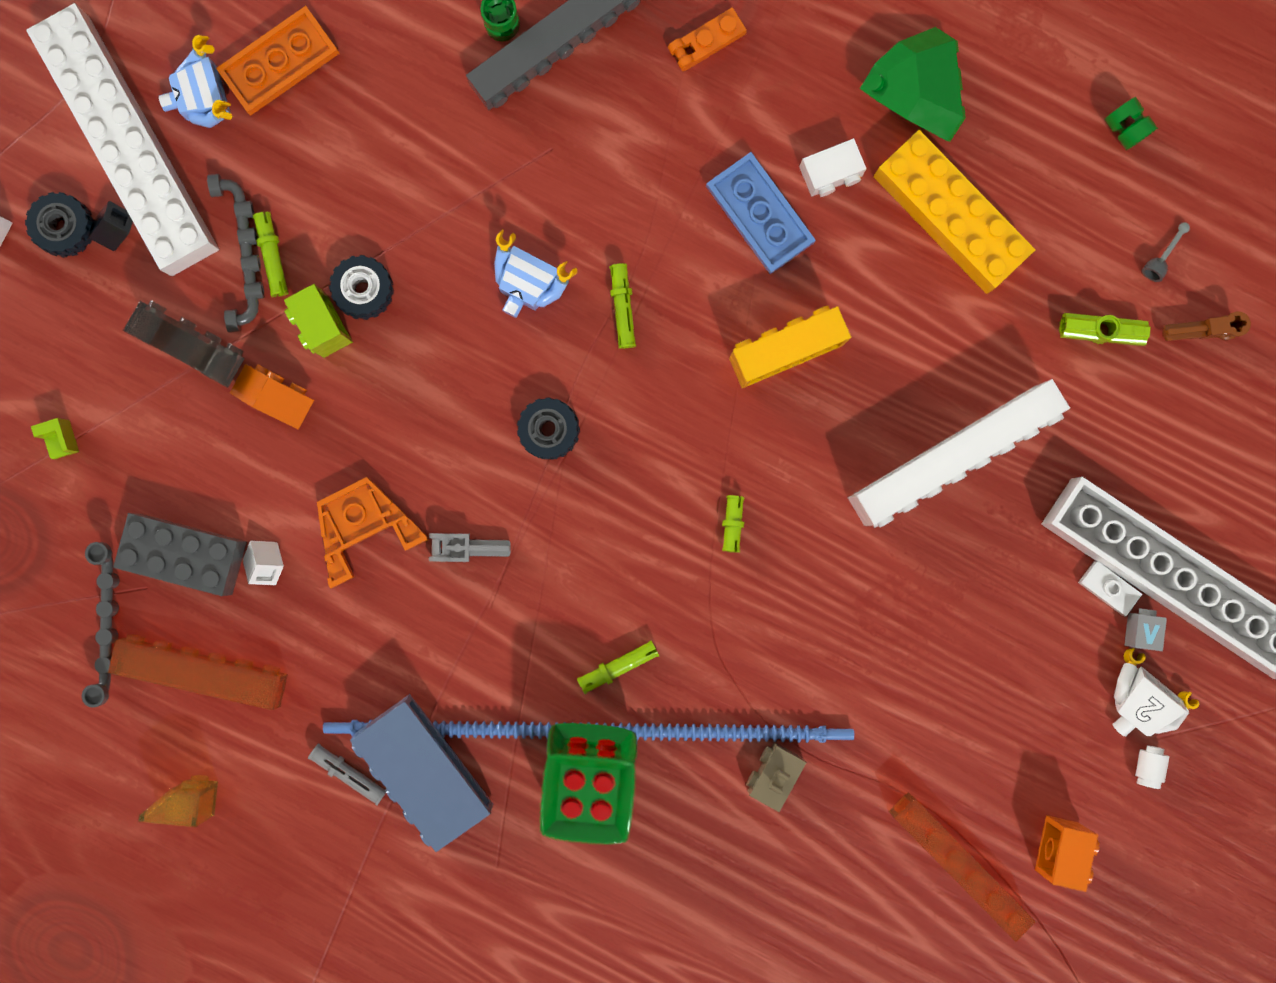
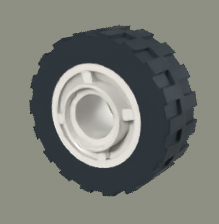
M365 255L351 256L349 259L341 261V264L334 268V273L330 277L331 285H329V290L332 293L331 297L339 309L346 315H350L358 320L359 318L368 320L371 317L379 316L378 314L381 312L384 313L387 310L386 307L391 304V297L394 295L393 282L384 265L380 262L378 263L376 259L368 258ZM359 283H368V289L365 292H355L356 286Z

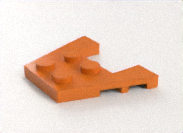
M365 477L317 502L321 537H323L325 548L324 558L327 563L329 577L327 580L330 589L355 577L343 551L393 526L405 551L429 540L428 536L369 477Z

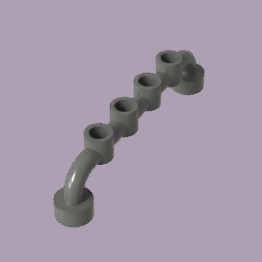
M220 174L207 175L210 196H224V190L230 191L234 196V212L238 226L237 236L241 249V267L245 281L244 292L248 307L243 314H239L237 309L225 310L224 319L228 333L238 332L241 330V325L248 324L255 319L259 308L258 299L265 297L262 282H256L255 272L261 271L259 255L252 254L251 245L257 244V233L255 228H249L248 218H253L254 208L252 201H246L244 191L238 183L222 179Z
M93 542L85 550V557L89 563L101 565V574L97 577L96 581L98 587L101 588V602L96 606V613L100 616V630L95 635V640L100 645L99 658L95 662V669L99 672V683L87 686L82 692V701L88 707H98L107 702L111 672L118 667L117 659L111 656L112 644L119 637L117 630L112 628V616L119 612V605L113 600V589L119 585L120 578L116 573H113L112 550L104 542Z

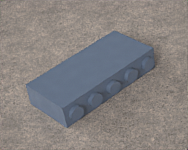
M410 694L357 731L350 740L354 753L359 758L363 757L369 765L371 775L383 783L388 797L400 805L405 819L417 827L422 841L427 846H431L435 852L491 814L493 802Z

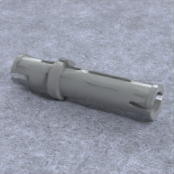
M319 743L308 756L309 760H312L328 771L327 775L337 777L375 803L376 806L386 794V789H383L364 774L344 762L345 758L342 756L338 758Z

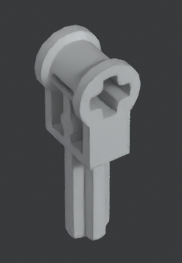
M429 533V538L432 539V556L429 557V561L470 562V556L508 557L511 553V543L509 540H470V534Z

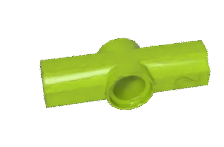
M1064 313L1059 323L1060 338L1088 340L1097 344L1108 342L1145 346L1150 337V326L1148 321L1121 319L1113 315L1101 317ZM1101 323L1105 324L1108 328L1107 336L1100 331Z

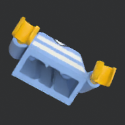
M196 35L192 41V51L175 70V73L169 76L172 92L159 95V101L165 112L178 108L179 113L187 121L212 128L224 119H232L229 107L231 103L227 100L220 74L216 69L217 66L209 57H206V54H212L215 51L213 45H206L209 37Z
M502 229L496 236V242L499 246L497 247L494 262L496 283L499 285L501 293L509 297L502 311L517 318L523 305L536 310L538 307H545L558 300L569 283L568 279L577 274V268L575 267L568 274L565 270L568 261L555 268L515 246L511 249L510 246L515 241L516 235L512 233L509 241L503 239L504 229Z

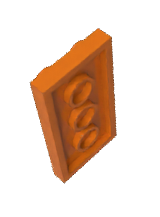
M304 6L216 69L246 112L251 116L340 53L307 6Z

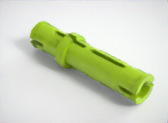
M259 212L253 215L258 234L256 243L261 248L271 292L270 295L271 297H276V294H278V297L285 296L289 292L277 246L279 238L274 233L271 213L265 212L264 215L263 212Z
M627 264L610 265L613 289L610 293L611 297L614 298L618 347L619 349L636 347L630 298L632 288H629Z
M650 640L648 643L607 664H599V668L582 677H578L577 680L584 694H587V692L605 683L608 685L613 683V679L655 657H659V654L652 640Z

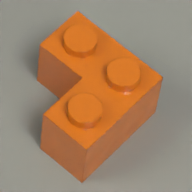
M245 364L230 391V394L249 406L298 430L314 402L313 399L305 395L306 389L293 382L290 387L283 384L285 378L257 364L256 368Z

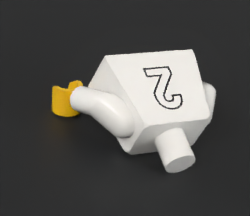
M1135 648L1127 649L1123 655L1126 663L1123 665L1117 679L1114 694L1115 705L1118 713L1121 715L1113 723L1114 728L1124 737L1135 727L1146 736L1177 730L1188 716V709L1199 707L1198 699H1191L1188 703V698L1192 692L1183 691L1177 696L1143 667L1138 669L1136 665L1145 661V654H1138L1137 660H1134L1132 654Z

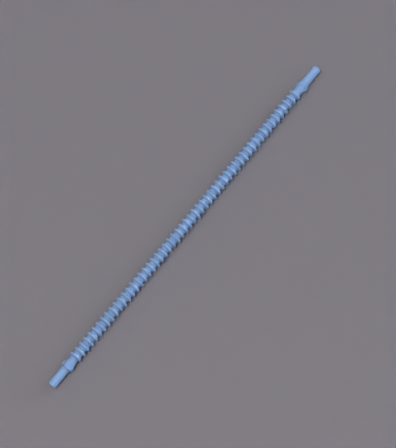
M352 720L351 722H324L323 733L351 734L353 737L357 731L368 723L359 722L358 720ZM436 720L433 722V725L443 738L445 735H449L450 738H453V735H457L458 738H461V735H465L466 738L473 735L476 739L478 735H481L484 739L486 735H489L492 739L494 735H497L501 739L504 735L507 739L510 736H514L515 739L518 736H522L523 739L526 736H530L531 739L534 736H538L539 739H542V736H546L548 739L550 728L553 726L550 725V722H547L546 725H542V722H539L538 725H534V722H531L530 725H526V722L518 725L517 721L514 725H510L509 721H507L506 725H503L501 721L497 725L493 721L490 724H486L485 721L482 724H478L477 721L474 724H470L469 721H466V724H462L461 721H458L457 724H454L453 721L446 724L444 720L441 724H438ZM615 723L611 724L614 727L633 731L637 736V741L639 737H643L644 741L648 737H651L652 741L657 737L660 741H663L665 737L668 738V741H671V738H676V741H679L680 738H684V741H687L688 738H692V741H695L696 738H700V741H703L704 738H708V741L716 738L717 742L720 741V738H724L725 742L729 738L733 742L738 738L741 742L744 739H748L749 742H752V739H756L757 742H760L761 739H764L765 742H768L769 739H772L773 742H776L777 739H780L781 742L789 739L790 743L793 739H797L798 743L801 742V739H804L806 743L809 740H818L821 743H825L826 740H854V729H826V726L809 728L806 725L802 729L800 725L797 728H793L792 725H789V728H785L784 725H781L780 728H777L776 725H773L772 728H769L768 725H765L764 728H761L760 725L752 728L750 724L748 728H744V725L741 724L740 728H737L733 724L729 728L727 724L724 727H720L719 724L716 727H712L711 724L708 727H704L703 724H700V727H696L695 724H692V727H688L687 724H684V727H680L678 723L676 727H672L670 723L667 727H664L662 723L659 727H656L654 723L650 727L646 723L643 726H639V723H636L635 726H631V723H628L627 726H623V723H620L619 726H615Z

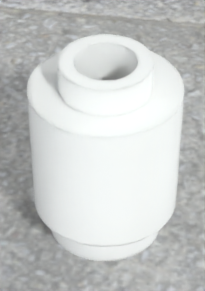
M1147 745L1146 750L1140 749L1135 774L1138 777L1137 784L1161 789V784L1165 783L1170 757L1164 754L1165 749Z

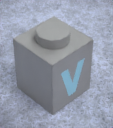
M1140 608L1139 614L1128 613L1124 646L1163 651L1167 618L1157 617V611Z

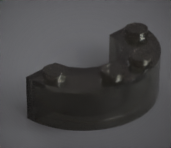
M150 300L149 304L139 301L123 329L124 332L198 370L203 375L229 388L245 360L242 357L243 350L228 343L227 347L221 345L222 339L209 331H206L205 335L194 330L197 325L183 317L177 321L164 314L167 308Z

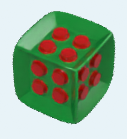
M561 723L551 726L547 740L548 758L542 785L540 809L541 834L556 840L580 843L619 844L626 842L631 827L635 793L636 734L628 729L606 725Z

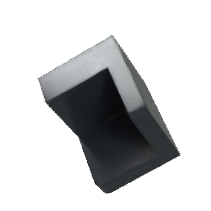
M108 201L95 218L88 238L112 251H116L130 233L133 221L126 209Z

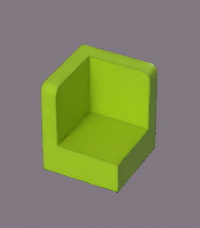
M55 418L31 426L33 436L45 440L51 459H58L79 452L70 420Z

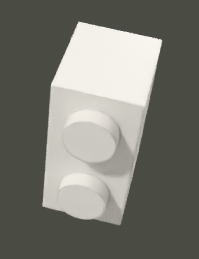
M855 139L803 158L799 166L811 197L817 194L820 197L829 195L836 190L835 187L845 184L846 187L852 186L861 181L860 177L866 171V166Z

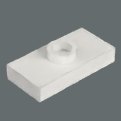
M1094 561L1078 582L1122 616H1127L1142 596V593L1099 561Z

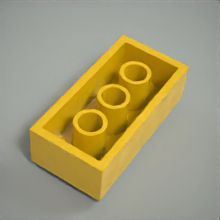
M824 306L814 311L813 315L807 320H804L803 317L796 318L788 322V326L784 327L781 331L773 328L762 333V337L755 342L747 339L736 344V348L733 349L729 360L741 388L748 387L842 347L851 338V335L838 306L830 309L829 306Z

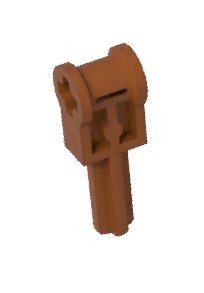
M1236 311L1228 316L1209 318L1204 321L1165 325L1162 336L1166 341L1216 337L1222 340H1230L1245 335L1251 327V321L1247 314Z

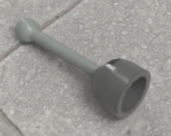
M1183 222L1179 225L1178 233L1160 258H1152L1145 264L1142 273L1146 278L1154 282H1161L1168 271V265L1165 260L1182 235L1190 230L1188 223Z

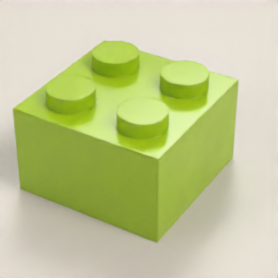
M315 284L284 300L288 309L284 310L292 325L296 324L301 332L298 334V338L306 350L310 349L313 354L316 353L325 358L353 343L328 295Z

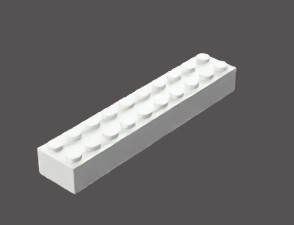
M74 3L27 29V33L159 269L170 276H174L219 251L216 242L89 16Z
M1084 477L1070 479L1041 525L1094 560L1099 561L1109 570L1271 678L1276 679L1275 604Z

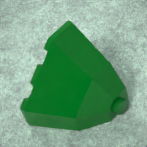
M937 27L899 41L874 64L860 87L862 91L882 105L948 142L952 140L966 118L965 107L962 106L961 100L963 86L961 69L958 68L957 53L959 52L958 41Z

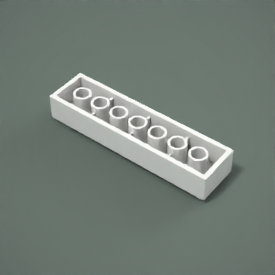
M1053 379L1036 385L849 496L848 500L864 526H874V528L879 526L880 528L894 520L892 516L894 513H905L918 506L919 504L916 500L919 498H931L943 490L941 485L954 484L967 476L966 470L971 471L975 468L977 470L991 462L989 458L991 455L993 457L999 454L1003 455L1016 447L1013 442L1026 441L1040 433L1038 427L1041 429L1047 425L1051 426L1064 418L1062 413L1070 409Z

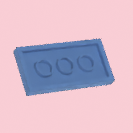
M752 152L706 183L709 192L769 274H772L815 243V238Z

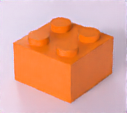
M1046 815L1035 871L1053 885L1086 892L1088 884L1093 879V858L1099 851L1098 834L1079 822Z

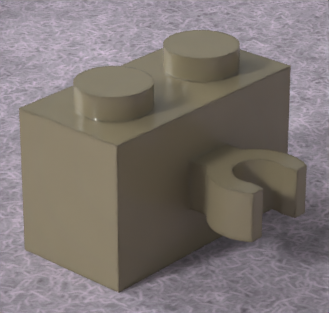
M773 742L771 748L767 746L760 757L762 764L758 772L753 771L746 786L749 787L747 790L749 796L780 812L806 765V761L799 755Z

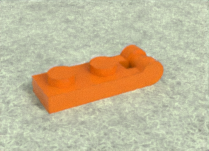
M732 7L686 36L674 40L667 48L671 55L677 57L679 61L677 64L681 71H686L744 36L747 30ZM691 47L694 53L688 55L685 49Z

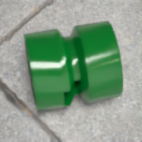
M482 1L480 10L489 36L494 40L502 42L515 37L520 27L515 1Z
M1137 97L1127 101L1104 119L1112 132H1119L1118 140L1126 151L1158 129L1150 116L1143 115L1144 107ZM1132 117L1135 122L1127 127L1124 121Z

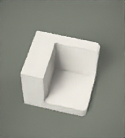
M267 541L249 542L243 558L248 584L276 585L284 567L278 543Z

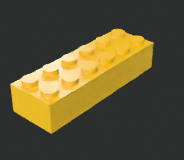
M920 130L888 158L873 176L986 294L994 290L1035 251L1033 246Z

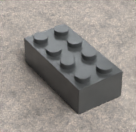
M128 513L113 568L219 596L233 595L247 541L144 514Z

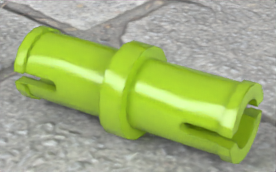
M727 496L726 519L722 522V526L725 527L722 548L724 552L740 553L741 528H744V522L742 521L744 497Z

